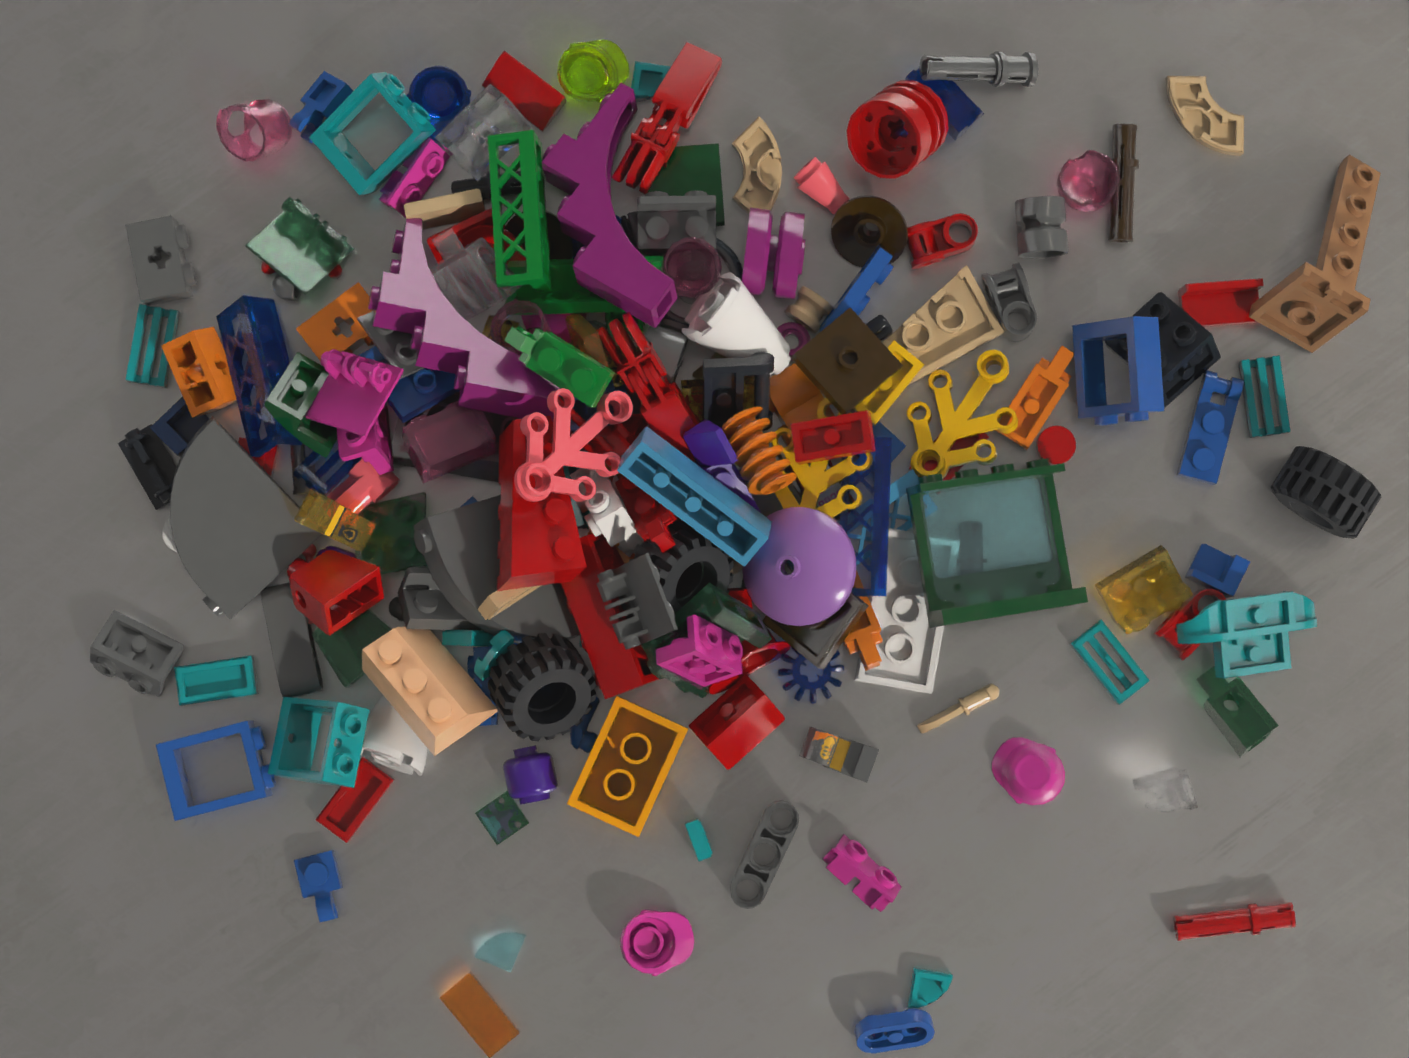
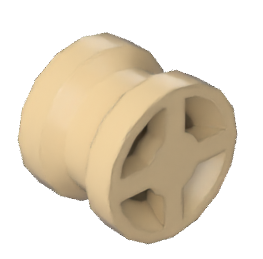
M802 286L798 291V299L795 304L788 305L784 312L794 322L801 324L806 330L816 334L820 328V320L823 316L831 313L833 306L811 289Z

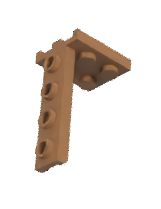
M1350 154L1343 159L1338 169L1316 267L1307 262L1302 264L1251 305L1250 318L1313 353L1368 312L1371 299L1356 291L1355 286L1380 172Z

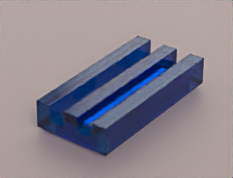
M339 450L314 474L309 469L322 456L313 451L295 469L293 475L298 479L302 477L306 481L305 485L309 489L314 487L318 491L317 495L324 499L347 476L349 471L362 457L346 461L324 483L321 479L341 460Z

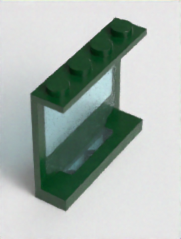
M1049 458L1026 462L1027 469L1014 470L1013 463L990 467L991 474L979 475L978 469H969L955 472V479L944 481L942 480V474L919 477L918 485L906 488L929 628L1088 602L1086 587L1072 589L1053 478L1054 474L1066 471L1064 463L1050 465Z

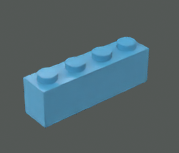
M647 426L622 455L617 469L619 473L745 567L769 539L772 521Z

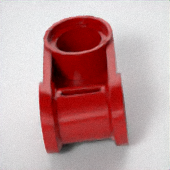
M959 213L908 227L907 242L913 261L910 263L911 268L917 269L929 266L945 258L970 250L978 234L975 220L967 214ZM954 225H964L970 231V238L965 242H955L949 235V229ZM919 238L922 239V242H923V245H924V248H925V251H926V252L923 251V248H922V245H921V242H920V239H919Z
M1214 589L1197 590L1155 630L1154 634L1158 638L1164 637L1179 652L1178 657L1182 661L1191 655L1200 644H1178L1177 632L1174 630H1177L1176 624L1187 622L1200 613L1198 602L1205 595L1211 596L1215 601L1226 600L1219 591Z

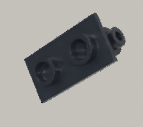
M150 424L142 430L138 428L131 430L125 434L126 439L119 442L118 445L155 510H158L170 503L171 486L177 467L161 439L150 428L152 426Z

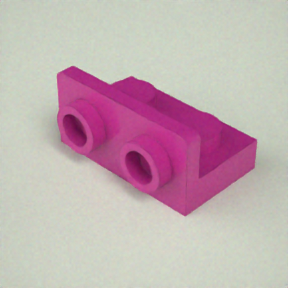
M386 404L367 437L337 428L339 457L343 461L362 457L364 462H370L379 475L394 471L388 408Z
M697 615L687 617L688 637L674 639L670 645L656 649L657 665L703 687L742 674L741 657L743 649L739 637Z

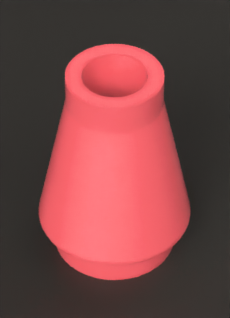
M816 157L811 159L793 177L799 184L797 186L799 190L827 208L832 214H835L841 205L850 199L842 190L826 162L821 163Z

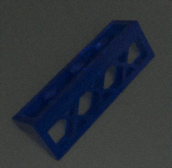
M243 295L218 314L216 318L250 457H261L278 444L300 446L303 443L287 431L264 406L267 398L290 364L275 301L270 298ZM238 316L239 327L235 336L232 320ZM246 350L248 361L244 371L242 359ZM253 385H255L257 393L254 406L250 397ZM263 420L267 437L261 440L259 430Z
M876 437L874 439L876 451L873 452V465L862 475L858 471L853 473L857 480L851 484L856 487L860 482L872 494L871 505L861 514L855 509H846L839 514V524L847 533L857 522H860L870 533V543L859 554L854 550L856 561L858 560L869 572L868 589L852 588L851 592L857 597L884 598L886 597L892 438ZM871 472L872 486L864 479ZM849 476L841 480V487L849 485ZM851 490L845 492L843 496L846 504H849L848 499ZM848 510H849V511L854 515V517H855V519H854L849 525H848ZM870 510L871 525L863 519ZM870 549L868 565L862 556Z

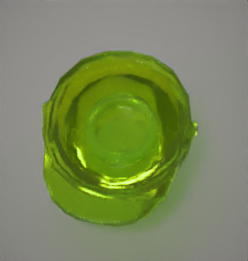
M599 39L570 44L558 62L557 78L566 95L572 99L581 102L596 101L599 103L602 102L607 94L615 91L620 83H625L630 69L626 56L617 44L609 40Z

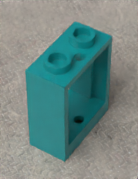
M386 72L371 73L309 137L359 195L376 192L436 131L429 122L430 116L428 112L418 103H412L403 92L405 87L401 81L394 75L387 74ZM380 92L414 132L374 170L341 131Z
M283 697L268 774L298 781L354 788L370 709L336 701ZM322 715H331L320 772L311 771ZM290 734L293 735V740L291 742H289L288 740Z

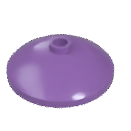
M791 507L767 516L772 521L769 539L746 566H742L743 579L749 596L764 614L783 624L804 626L826 620L844 605L854 586L856 557L850 538L836 520L816 509ZM788 560L794 564V571L791 574L785 571V563Z

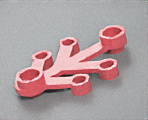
M566 388L552 391L547 398L548 408L554 413L552 453L544 461L543 435L548 430V420L539 412L524 416L520 427L522 433L527 437L526 463L519 466L514 477L515 488L519 495L531 502L545 499L550 492L570 495L577 502L593 498L596 493V484L590 477L582 476L569 479L554 476V474L562 466L596 470L601 477H610L619 473L617 469L621 458L615 452L597 454L580 450L608 424L615 425L630 418L633 405L626 393L613 391L604 394L597 404V412L570 436L571 410L575 404L574 395ZM558 395L564 399L565 405L563 408L558 404ZM609 403H610V404L613 406V408H614V414H613V415H612V414L610 413V411H609V407H608V404H609ZM532 419H534L538 424L537 432H535L531 427ZM606 458L609 459L612 464L611 471H609L605 467ZM530 475L533 476L535 479V488H533L530 484ZM580 482L586 488L585 495H582L579 491Z

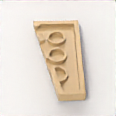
M966 265L882 343L888 348L893 340H895L924 364L922 369L909 383L911 385L935 370L1001 336L1004 330Z

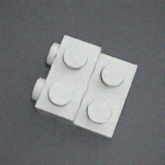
M579 468L570 474L572 479L588 476L596 484V493L593 498L582 502L576 501L583 513L589 510L590 513L584 516L595 537L603 534L611 547L619 543L625 553L632 550L636 554L634 552L637 544L641 545L644 540L636 532L635 524L609 477H601L596 470ZM580 482L579 491L582 495H585L586 488Z

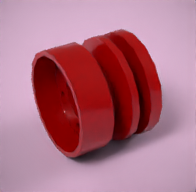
M900 80L888 85L874 97L864 102L850 116L846 130L848 147L855 161L866 172L879 178L896 179L912 171L922 161L935 153L945 142L949 129L948 114L941 98L930 87L917 81Z

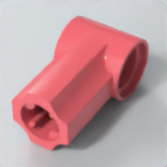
M361 459L349 471V477L325 497L319 505L331 519H333L339 505L347 508L338 524L340 528L342 524L346 527L372 502L377 503L398 485L400 479L393 472L379 475L370 462L366 463Z

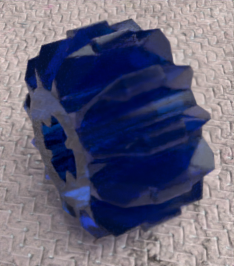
M791 646V649L797 655L795 659L784 653L780 656L783 662L792 664L791 669L782 668L777 671L779 676H792V680L784 683L782 686L784 691L790 690L797 684L799 688L794 695V699L797 701L802 699L805 689L809 690V702L811 704L817 702L816 689H820L822 695L829 699L832 695L825 684L828 682L835 687H840L842 682L831 677V672L844 671V665L831 666L829 662L822 669L821 675H815L817 680L809 682L808 676L801 675L800 666H806L807 664L804 661L807 659ZM838 650L833 655L831 660L837 658L840 655Z

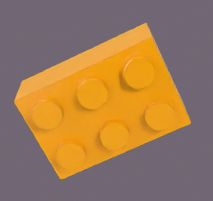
M616 696L567 805L639 837L688 728L622 697Z

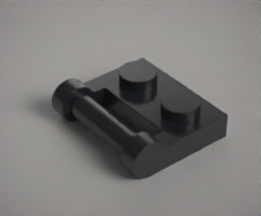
M758 352L751 357L703 359L702 421L705 419L722 428L728 419L743 411L744 376L754 375V407L763 408L762 412L756 416V419L769 418L770 424L762 431L770 429L773 425V413L769 410L770 373L774 371V356L770 353Z

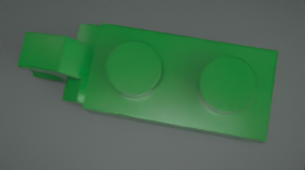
M512 326L504 340L522 352L519 360L526 364V367L559 388L570 390L575 398L591 408L597 406L615 374L611 369L550 331L544 332L536 328L533 334L520 326L517 328Z

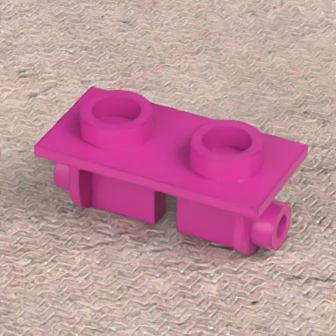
M428 138L402 164V166L407 168V171L402 174L396 170L391 175L385 186L380 190L382 195L379 201L390 208H394L406 218L405 203L422 200L437 175L441 173L450 155L431 138Z
M845 834L842 835L834 849L831 848L822 859L827 863L825 868L844 885H847L855 876L860 880L852 892L868 905L871 910L876 908L880 912L883 911L890 902L892 903L902 887L898 883L896 876L888 868L879 866L868 856L867 850L861 843L856 840H850Z

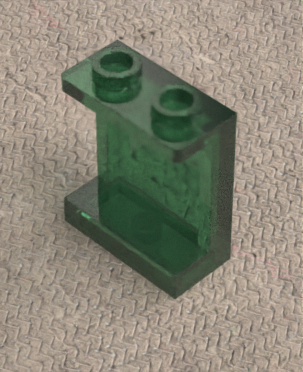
M710 583L675 613L674 621L678 629L641 644L649 659L646 664L657 678H666L674 682L684 693L690 691L701 698L709 694L706 686L703 687L656 663V649L670 645L674 639L688 637L687 617L697 615L738 636L740 643L746 640L760 649L772 639L756 610Z

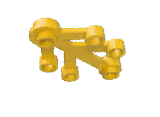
M987 350L979 356L977 360L979 376L956 411L954 410L950 392L953 387L950 374L945 370H935L930 374L928 384L936 397L943 431L935 443H933L928 425L932 419L929 406L921 401L914 402L909 406L907 416L910 423L914 426L919 448L913 454L910 466L911 470L913 469L918 477L942 474V479H944L949 468L973 462L987 466L996 460V448L987 439L977 441L973 447L954 451L949 450L957 439L998 430L1001 433H1011L1017 428V415L1009 407H1002L993 414L970 419L992 385L1002 382L1009 374L1008 360L1001 351ZM993 364L1001 366L1000 372L995 375L987 373L988 368ZM946 378L947 384L944 387L937 388L934 386L936 379ZM918 409L926 411L925 417L921 420L913 418L914 412ZM1004 415L1013 417L1012 422L1007 426L999 424V419ZM983 447L991 449V454L986 458L978 456V451ZM929 460L938 462L937 467L932 471L924 469L925 463Z
M824 398L818 405V419L827 417L826 409L832 405L827 398ZM780 428L775 431L777 437L772 441L773 446L779 445L778 439L782 434H790L791 443L787 447H783V453L786 459H789L793 471L804 488L800 504L788 486L774 492L783 509L807 507L824 512L833 518L846 509H856L861 505L863 500L862 492L854 485H845L838 491L837 498L816 508L821 492L856 471H865L870 468L873 462L870 452L865 453L867 460L862 466L854 464L853 458L855 455L847 456L846 459L828 470L826 469L829 460L812 462L810 466L808 463L799 465L795 461L791 430ZM849 490H854L857 494V499L852 504H846L843 500L845 492Z

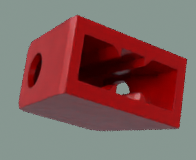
M327 550L310 562L302 558H296L287 569L293 603L296 609L329 636L384 599L380 568L335 550Z

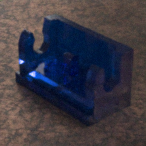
M919 68L912 70L905 78V80L917 81L930 87L941 98L948 114L949 129L947 133L955 141L984 115L983 111L954 81H924L921 79L922 76L920 75Z

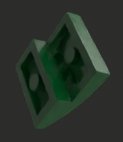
M719 143L676 146L667 161V167L662 166L647 193L661 191L668 193L669 196H684L689 191H703L708 195L716 196V226H725Z
M297 352L267 398L264 406L290 434L316 453L327 458L338 440L337 428L307 419L305 415L329 374L322 365Z

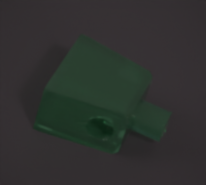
M369 608L330 636L319 628L312 633V636L345 688H350L365 675L362 670V649L392 630L393 627Z
M1213 666L1196 679L1209 696L1203 705L1205 711L1240 758L1271 736L1279 726L1239 677L1230 683L1226 679L1216 678L1215 666ZM1224 701H1234L1238 706V710H1228L1224 705Z

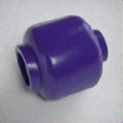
M536 745L513 750L514 758L506 760L503 764L508 795L511 798L519 799L520 804L550 799V792L554 791L558 785L552 755L547 752L538 753Z

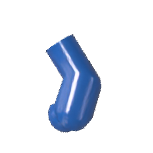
M597 697L595 701L590 702L592 709L589 714H584L581 717L583 721L578 726L573 725L570 727L571 745L576 750L580 748L586 753L591 752L598 737L596 733L587 731L600 702Z

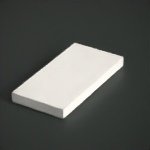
M882 527L869 601L881 627L880 635L883 641L876 644V648L882 662H880V666L865 671L859 657L855 681L932 694L944 626L929 628L913 532ZM928 535L935 576L937 578L953 577L959 540Z

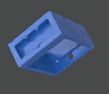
M1131 316L1072 325L1078 418H1094L1095 425L1118 424V417L1125 416V422L1149 420L1148 413L1164 411L1158 317ZM1127 337L1131 402L1107 405L1103 341Z
M247 720L156 744L175 821L272 796L271 788L276 786L275 777L268 774L269 764H264L261 750L266 749L264 733L261 726L255 727L254 720ZM240 733L255 790L194 806L180 749Z

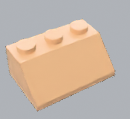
M406 626L396 627L362 649V670L434 756L498 711L496 706L430 629H406Z

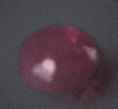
M1087 150L1078 158L1068 159L1061 168L1056 185L1059 196L1065 198V203L1072 210L1083 212L1097 211L1106 206L1115 193L1120 181L1118 167L1108 155L1095 150Z
M685 237L673 243L664 255L663 273L674 280L676 293L679 296L697 298L709 293L720 280L722 265L719 254L709 242L702 238Z

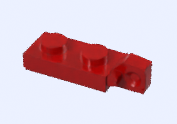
M625 476L616 481L615 484L624 505L635 524L636 532L644 541L650 538L652 542L657 544L662 553L675 546L676 543L668 525L677 520L676 515Z

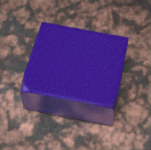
M705 419L683 434V438L698 465L707 467L733 464L737 461V456L724 431L713 422Z

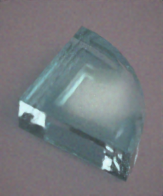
M519 932L497 934L488 939L479 948L475 957L511 972L526 934Z

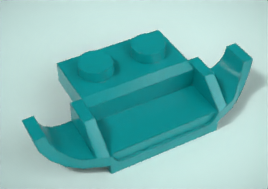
M1293 591L1217 600L1203 608L1193 619L1176 624L1178 644L1213 642L1216 678L1225 679L1291 669L1288 632L1317 627L1315 605L1311 599Z

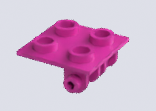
M335 349L329 352L326 351L322 354L320 363L329 375L305 417L367 437L404 370L403 368L344 351L340 352Z

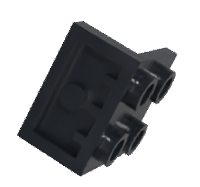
M1162 292L1157 293L1133 315L1158 317L1165 408L1197 380L1205 370H1208L1221 358L1212 334ZM1127 337L1105 340L1107 348L1128 365Z

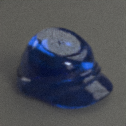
M435 65L423 69L411 82L406 96L412 103H418L428 112L430 116L429 122L436 129L429 138L434 141L451 140L460 135L466 125L471 90L467 88L465 80L455 70L447 66Z

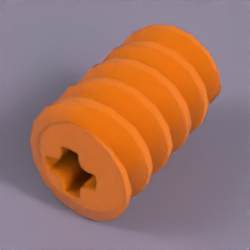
M762 407L743 410L728 419L722 426V430L737 456L735 465L742 467L740 471L741 477L749 481L747 489L753 495L774 493L797 479L796 473L783 474L782 472L790 465L789 459L776 460V457L784 450L782 445L769 446L777 437L776 432H762L770 424L769 418L756 419V416L762 412Z

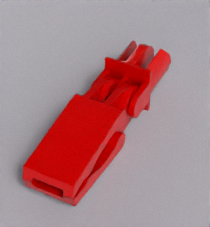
M686 42L652 98V103L655 104L652 115L649 118H643L635 133L631 134V144L612 176L613 180L620 183L627 174L626 186L635 189L640 184V193L647 194L662 166L667 167V161L680 138V133H678L679 127L688 129L721 68V57Z
M627 312L624 314L623 320L638 347L635 346L618 319L609 323L610 330L624 353L623 356L605 327L602 326L595 330L617 366L616 373L620 374L631 393H637L642 405L640 411L652 431L695 463L696 460L686 444L683 434L699 424V421L676 382L670 384L665 377L667 371L655 352L652 342L648 343L631 313Z

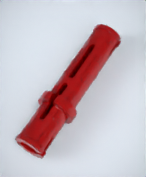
M1288 902L1286 904L1260 907L1254 903L1247 904V908L1182 916L1176 915L1173 917L1175 933L1177 932L1176 939L1177 941L1192 938L1250 932L1251 935H1260L1263 930L1295 928L1296 918L1295 911H1291L1293 910V904Z

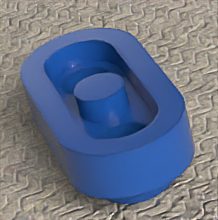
M907 1009L902 1012L883 1015H869L858 1022L854 1029L857 1046L866 1053H881L922 1046L928 1043L935 1034L931 1015L919 1009Z

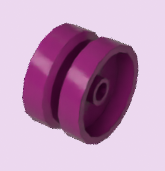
M750 207L742 282L752 295H761L765 289L766 273L774 272L772 286L774 296L795 300L798 275H802L806 239H803L805 214L785 212L780 219L779 234L771 235L773 221L771 211Z

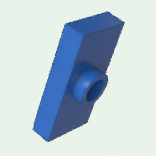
M428 368L419 370L400 379L387 402L401 422L404 423L459 392L460 390L454 389L456 374Z

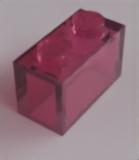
M459 400L447 405L443 411L431 416H418L402 427L403 445L423 484L495 454L496 436L483 411L460 407Z

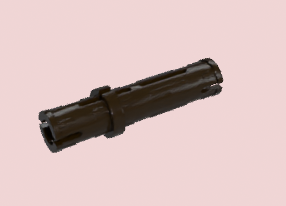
M1114 124L1112 127V159L1108 160V168L1112 169L1110 233L1108 241L1128 243L1133 242L1135 170L1139 169V160L1135 159L1137 125Z

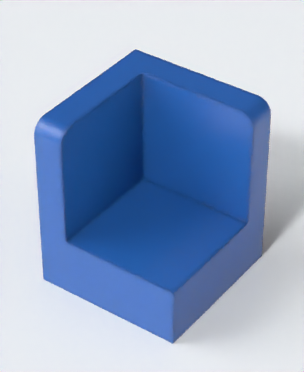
M1201 544L1185 578L1207 589L1217 590L1225 598L1234 597L1250 561L1238 555L1229 556L1207 544Z

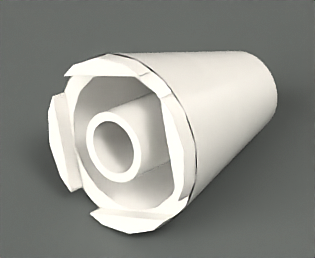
M731 272L723 274L719 279L724 283L716 289L709 285L693 303L684 319L690 324L689 328H682V333L689 340L727 358L751 357L758 352L770 353L774 356V371L770 375L773 373L775 375L780 374L791 360L789 356L790 345L740 278Z
M382 695L369 713L361 756L365 749L371 752L372 761L379 765L410 775L415 771L419 776H422L426 766L428 748L384 695Z

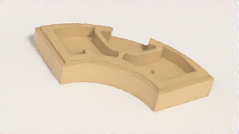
M1167 76L1165 78L1170 107L1180 125L1192 138L1209 149L1234 156H1242L1244 154V115L1230 113L1213 100L1207 87L1206 76Z
M758 116L732 143V147L738 153L743 166L742 182L732 200L748 216L750 215V207L772 211L779 194L782 177L781 156L777 142L766 123Z

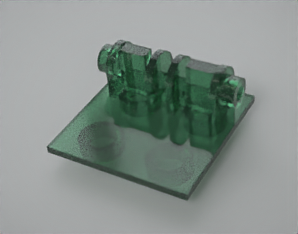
M289 197L281 206L283 212L250 240L245 247L306 295L340 264L354 248L346 242L347 237L345 235H340L329 226V222L326 220L320 222V215L318 213L312 215L311 211L302 204L299 198L294 200Z
M422 492L373 503L365 508L356 517L358 535L355 540V558L378 566L380 574L397 573L400 570L406 571L409 567L428 566L424 555L418 551L415 545V529L413 526L426 518V493Z

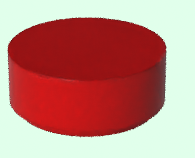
M1056 425L1046 428L1039 434L1036 441L1038 456L1040 459L1049 458L1050 465L1067 462L1076 450L1074 435L1063 426Z

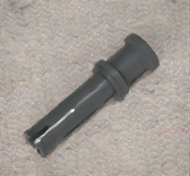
M996 51L990 54L989 57L924 55L920 61L919 71L922 76L921 79L924 81L976 80L988 81L989 84L995 87H1001L1005 83H1021L1024 87H1032L1038 77V61L1036 55L1032 52H1025L1022 56H1006L1004 52Z

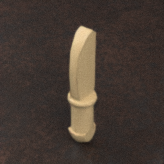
M991 683L964 698H959V703L919 723L917 727L920 733L928 732L963 712L965 715H969L971 711L996 699L999 696V688Z

